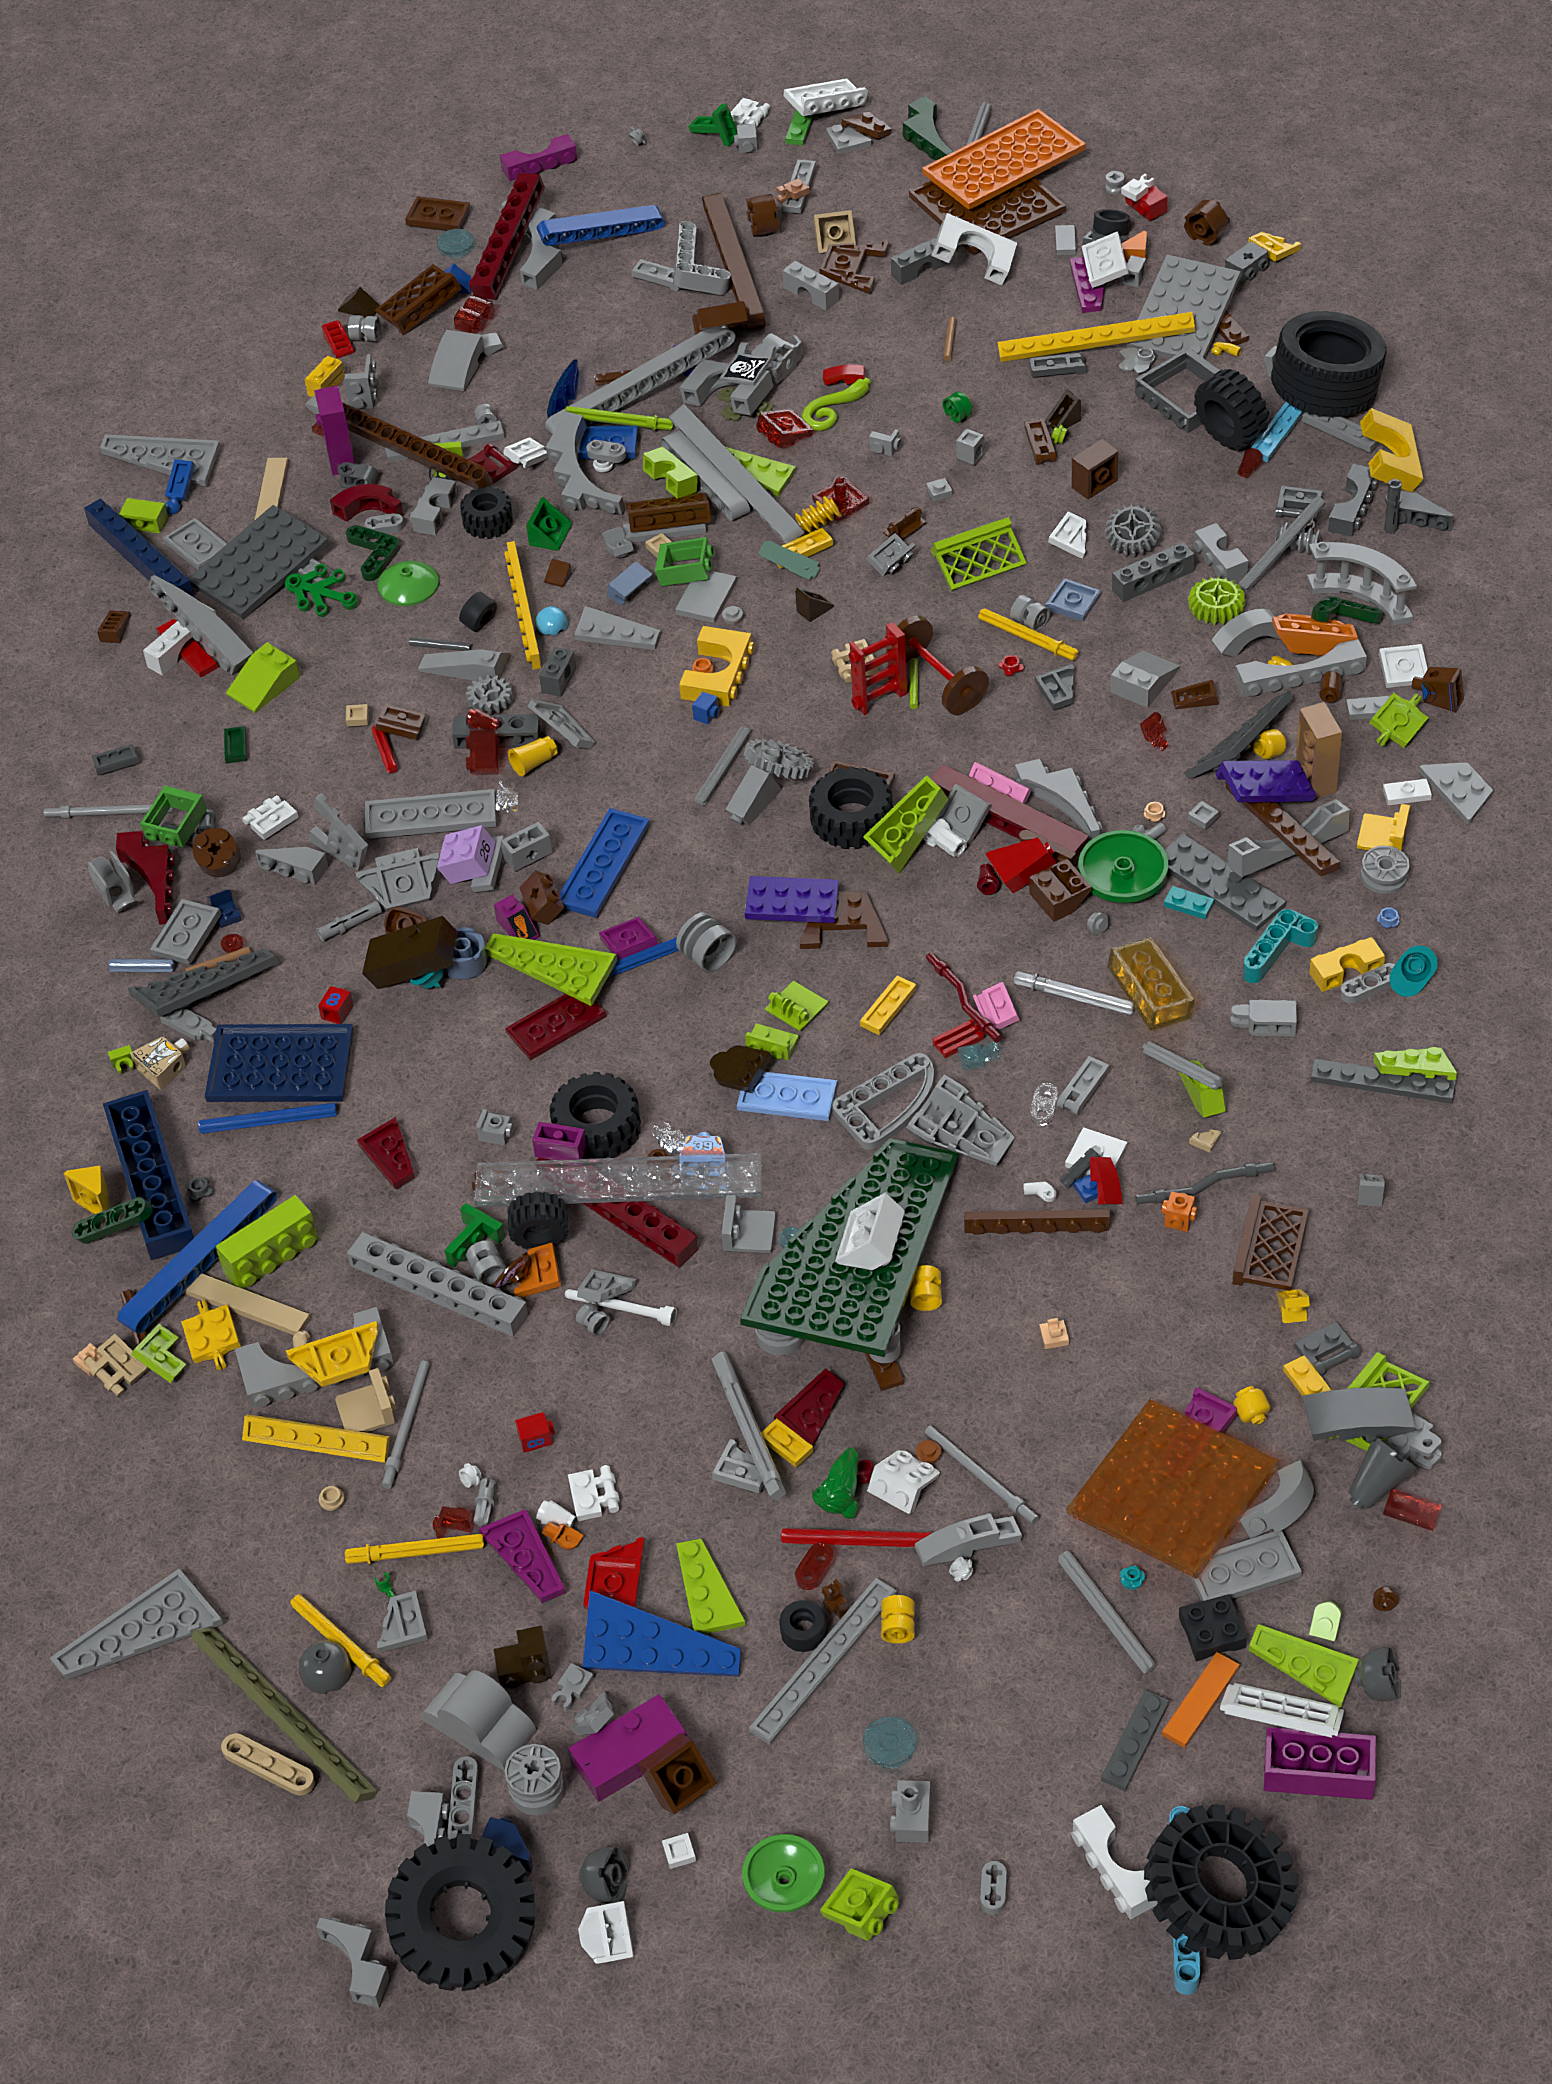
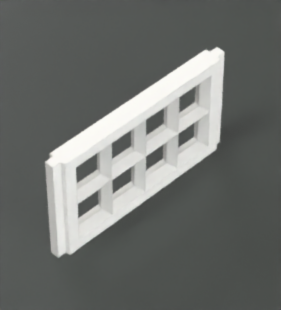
M1234 1683V1685L1228 1684L1220 1705V1710L1225 1711V1714L1331 1738L1332 1735L1338 1736L1344 1715V1710L1339 1709L1340 1706L1238 1683Z

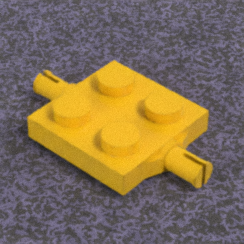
M201 1300L202 1304L200 1301L197 1302L200 1314L181 1321L194 1363L214 1359L216 1369L222 1370L221 1366L223 1369L226 1368L223 1355L241 1347L228 1305L209 1310L207 1301Z

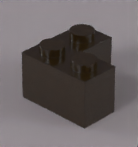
M542 1625L517 1630L518 1644L493 1649L499 1683L503 1688L512 1689L520 1686V1684L529 1682L542 1683L546 1679L552 1678Z

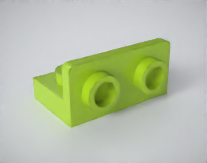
M757 1023L752 1032H747L745 1035L746 1047L767 1051L775 1059H785L788 1061L799 1041V1035Z

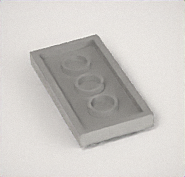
M1282 1530L1185 1560V1567L1201 1601L1227 1594L1230 1595L1231 1599L1299 1578L1302 1574Z

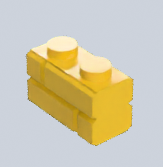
M326 356L304 379L307 395L313 397L315 395L314 390L339 385L345 377L342 361Z

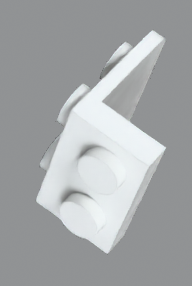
M898 1450L875 1465L867 1492L910 1515L916 1508L921 1490L936 1480L940 1472L931 1464L914 1458L909 1452Z

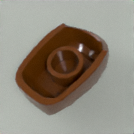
M393 907L385 917L386 934L428 921L429 919L412 910Z

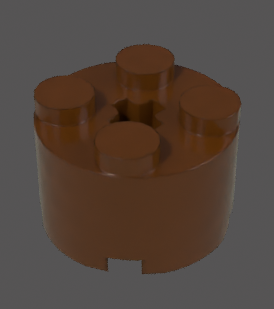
M766 194L746 199L748 209L746 214L748 222L751 221L752 236L780 230L779 218H777L776 214L777 207L773 195Z
M1216 199L1202 200L1185 216L1184 228L1192 240L1199 239L1204 241L1202 244L1210 245L1227 229L1230 224V218Z
M207 829L194 838L193 856L204 873L219 878L228 876L235 871L234 869L241 860V852L233 836L226 829Z

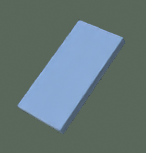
M763 1072L751 1093L740 1091L737 1110L829 1121L837 1088V1080Z

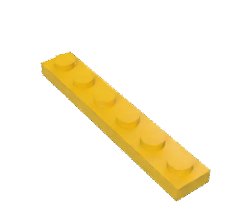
M247 1414L244 1416L242 1440L385 1463L388 1458L390 1436Z

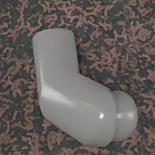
M1159 823L1150 830H1145L1143 825L1138 824L1133 827V831L1148 835L1155 840L1166 832V827L1164 824Z

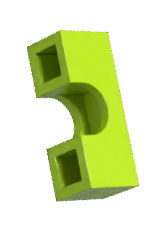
M660 447L643 453V471L654 480L666 477V490L678 499L697 492L698 475L667 449Z

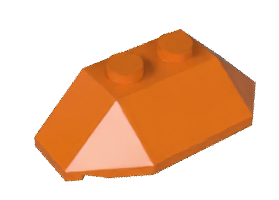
M1289 613L1275 616L1272 619L1280 639L1290 652L1296 654L1303 653L1322 656L1330 652L1338 643L1358 639L1352 624L1347 623L1345 625L1334 619H1331L1329 622H1320L1312 619L1309 615Z

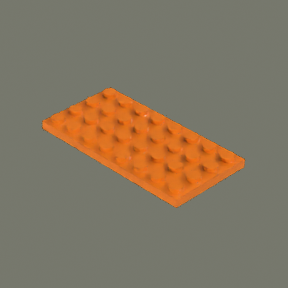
M1037 109L923 167L922 174L970 210L1086 150V143L1044 112Z

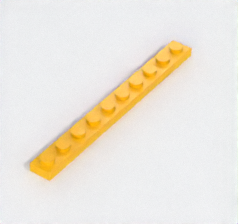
M1193 312L1001 341L998 342L1000 362L1195 332Z

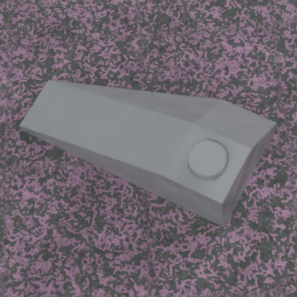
M479 649L425 654L418 667V671L479 681L478 677L486 679L487 675L490 678H494L497 675L499 680L510 657V653Z

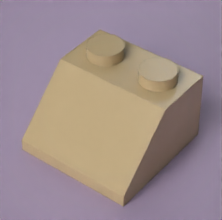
M852 210L813 216L818 253H826L830 244L854 243V246H856Z

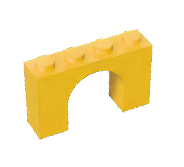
M1371 408L1360 421L1362 435L1384 444L1394 453L1391 454L1380 449L1368 463L1371 477L1385 483H1389L1392 479H1398L1402 483L1401 489L1413 492L1422 483L1423 475L1412 425Z
M703 626L697 639L698 655L722 658L728 661L730 665L716 673L685 670L679 684L681 699L696 701L702 692L717 696L718 705L730 706L732 699H736L738 684H742L743 670L748 668L749 655H753L755 643L752 642L751 633Z

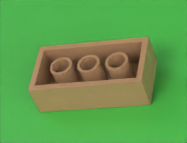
M1325 702L1301 708L1299 711L1296 760L1299 761L1316 793L1315 798L1337 792L1342 731Z

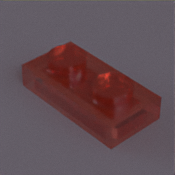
M1392 1489L1384 1507L1383 1515L1433 1531L1441 1505Z

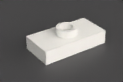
M1427 779L1383 784L1387 805L1431 800L1432 797Z

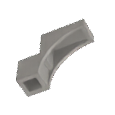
M320 1918L316 1927L320 1939L340 1948L352 1963V1982L349 1991L353 2002L379 2008L390 1980L387 1966L376 1960L368 1962L375 1943L372 1930L362 1924H355L354 1926L345 1924L337 1918H329V1920Z

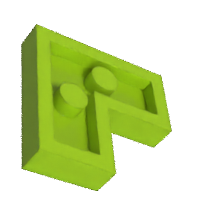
M160 1324L143 1339L131 1354V1356L170 1383L186 1366L184 1362L168 1352L179 1337Z

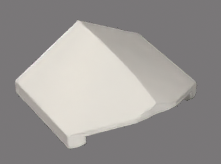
M624 1901L587 1908L578 1931L581 1946L593 1961L599 1964L634 1957Z

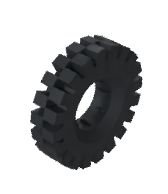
M1211 1804L1207 1811H1205L1203 1805L1190 1808L1187 1814L1182 1812L1174 1817L1169 1825L1167 1824L1151 1846L1146 1858L1149 1861L1144 1867V1880L1150 1882L1145 1887L1148 1902L1157 1901V1905L1152 1911L1159 1923L1166 1919H1169L1171 1922L1166 1931L1175 1940L1182 1934L1188 1937L1185 1944L1186 1948L1197 1953L1204 1946L1206 1947V1957L1220 1959L1227 1952L1229 1960L1242 1959L1246 1953L1252 1956L1262 1951L1287 1925L1293 1915L1291 1912L1297 1904L1298 1894L1293 1892L1298 1887V1878L1296 1872H1288L1294 1864L1289 1851L1282 1853L1277 1851L1283 1843L1275 1832L1267 1837L1262 1834L1266 1827L1265 1823L1255 1817L1248 1824L1245 1822V1811L1233 1807L1230 1813L1226 1815L1225 1805ZM1216 1856L1227 1859L1236 1865L1247 1883L1246 1899L1242 1897L1237 1903H1228L1218 1900L1209 1894L1198 1876L1200 1872L1198 1869L1199 1860L1203 1862L1207 1857Z
M457 1834L455 1839H448V1835L435 1838L434 1844L430 1846L424 1843L415 1849L414 1856L411 1859L406 1857L398 1867L397 1876L392 1877L388 1888V1898L385 1902L386 1927L389 1941L395 1955L399 1956L401 1964L409 1972L413 1971L417 1974V1979L428 1985L432 1982L438 1984L439 1989L452 1991L453 1987H462V1991L475 1990L476 1985L484 1983L487 1986L498 1981V1976L502 1973H509L516 1966L518 1958L523 1957L535 1925L534 1891L531 1880H528L526 1876L527 1871L520 1861L516 1862L512 1858V1853L501 1845L498 1848L493 1845V1840L480 1836L479 1840L471 1839V1834ZM456 1886H465V1889L471 1887L482 1894V1900H487L491 1910V1914L486 1915L488 1924L480 1934L475 1933L474 1938L464 1941H457V1938L451 1940L441 1935L439 1927H434L430 1917L431 1911H435L433 1904L437 1897L443 1892L446 1894L447 1889Z

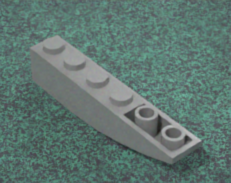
M155 575L151 576L148 587L152 595L158 597L163 602L166 610L172 612L177 617L178 622L191 632L192 637L205 647L206 652L219 662L220 667L224 671H228L231 676L242 669L253 652L228 625L191 595Z

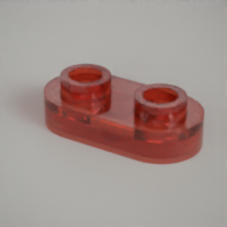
M816 1543L812 1545L795 1571V1580L801 1589L812 1590L818 1587L834 1561L832 1548L828 1544ZM819 1557L825 1558L823 1561L817 1560ZM805 1577L813 1578L812 1580H804Z

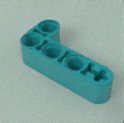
M1281 910L1244 958L1243 978L1249 983L1260 982L1290 941L1302 947L1315 945L1318 932L1317 922L1294 910Z

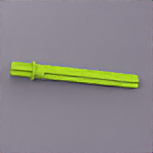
M571 406L566 407V412L582 415L584 420L652 428L653 431L655 429L671 431L673 428V422L670 419L659 418L657 415L653 417Z

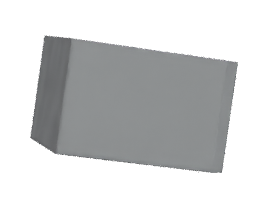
M1359 1174L1357 1205L1382 1207L1385 1183L1383 1175Z

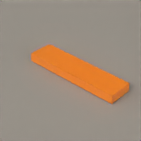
M1216 1652L1163 1729L1162 1736L1186 1748L1238 1672L1240 1664Z

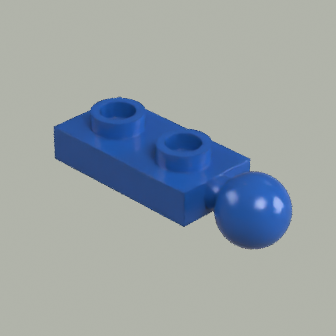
M174 460L165 497L171 499L165 504L168 514H177L181 510L179 500L186 501L195 469L193 461Z

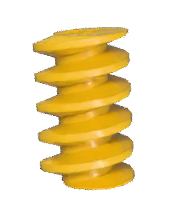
M824 496V504L817 500V508L809 505L810 512L802 509V517L795 513V518L804 533L805 531L813 532V526L817 530L820 529L819 522L824 526L827 525L826 518L834 521L833 514L841 517V513L832 498L829 500Z

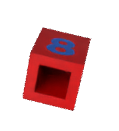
M333 986L329 987L318 1004L321 1019L335 1024H342L354 1006L350 991Z
M544 1412L515 1420L524 1453L553 1445L551 1435H555L552 1420H546Z

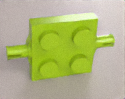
M1393 692L1372 717L1369 724L1382 733L1376 740L1378 744L1381 742L1380 746H1384L1390 738L1405 748L1422 728L1429 717L1416 707L1422 700L1421 696L1418 697V694H1414L1410 701Z

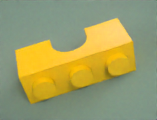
M1370 937L1310 959L1309 973L1320 990L1324 992L1343 984L1344 968H1354L1362 975L1384 965L1385 955L1375 940Z

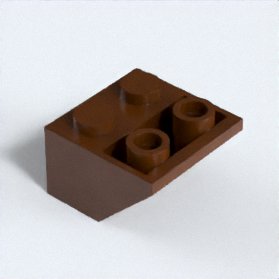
M1068 859L1029 877V894L1053 922L1074 913L1092 890V886Z

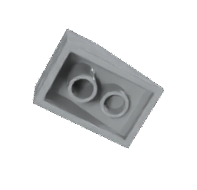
M1141 651L1122 661L1111 674V692L1148 708L1180 669V666L1148 652Z

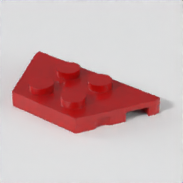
M644 1537L636 1538L635 1542L625 1546L620 1544L612 1547L607 1552L601 1551L590 1556L583 1601L585 1609L588 1610L590 1591L636 1608L645 1544Z

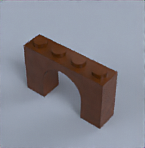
M744 301L698 309L696 311L697 314L692 316L695 335L706 329L727 326L731 330L741 328L748 321L750 310Z

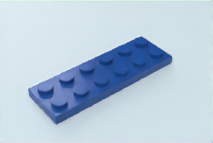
M609 808L560 892L564 909L597 918L650 826L648 818Z

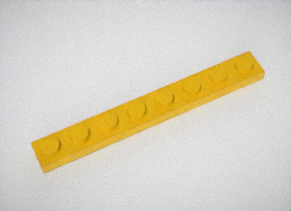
M515 541L506 542L508 551H504L506 564L510 563V565H507L508 575L513 577V579H510L511 589L516 591V593H513L514 603L519 605V607H516L517 617L522 619V621H519L521 634L525 633L522 636L524 648L528 647V650H525L526 660L531 662L533 669L541 668L539 652Z

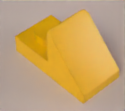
M1302 1289L1276 1291L1283 1323L1307 1321L1306 1307L1310 1306L1309 1296Z

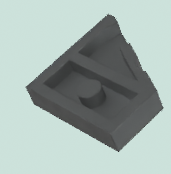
M1073 664L1035 676L1036 685L1053 710L1073 704Z

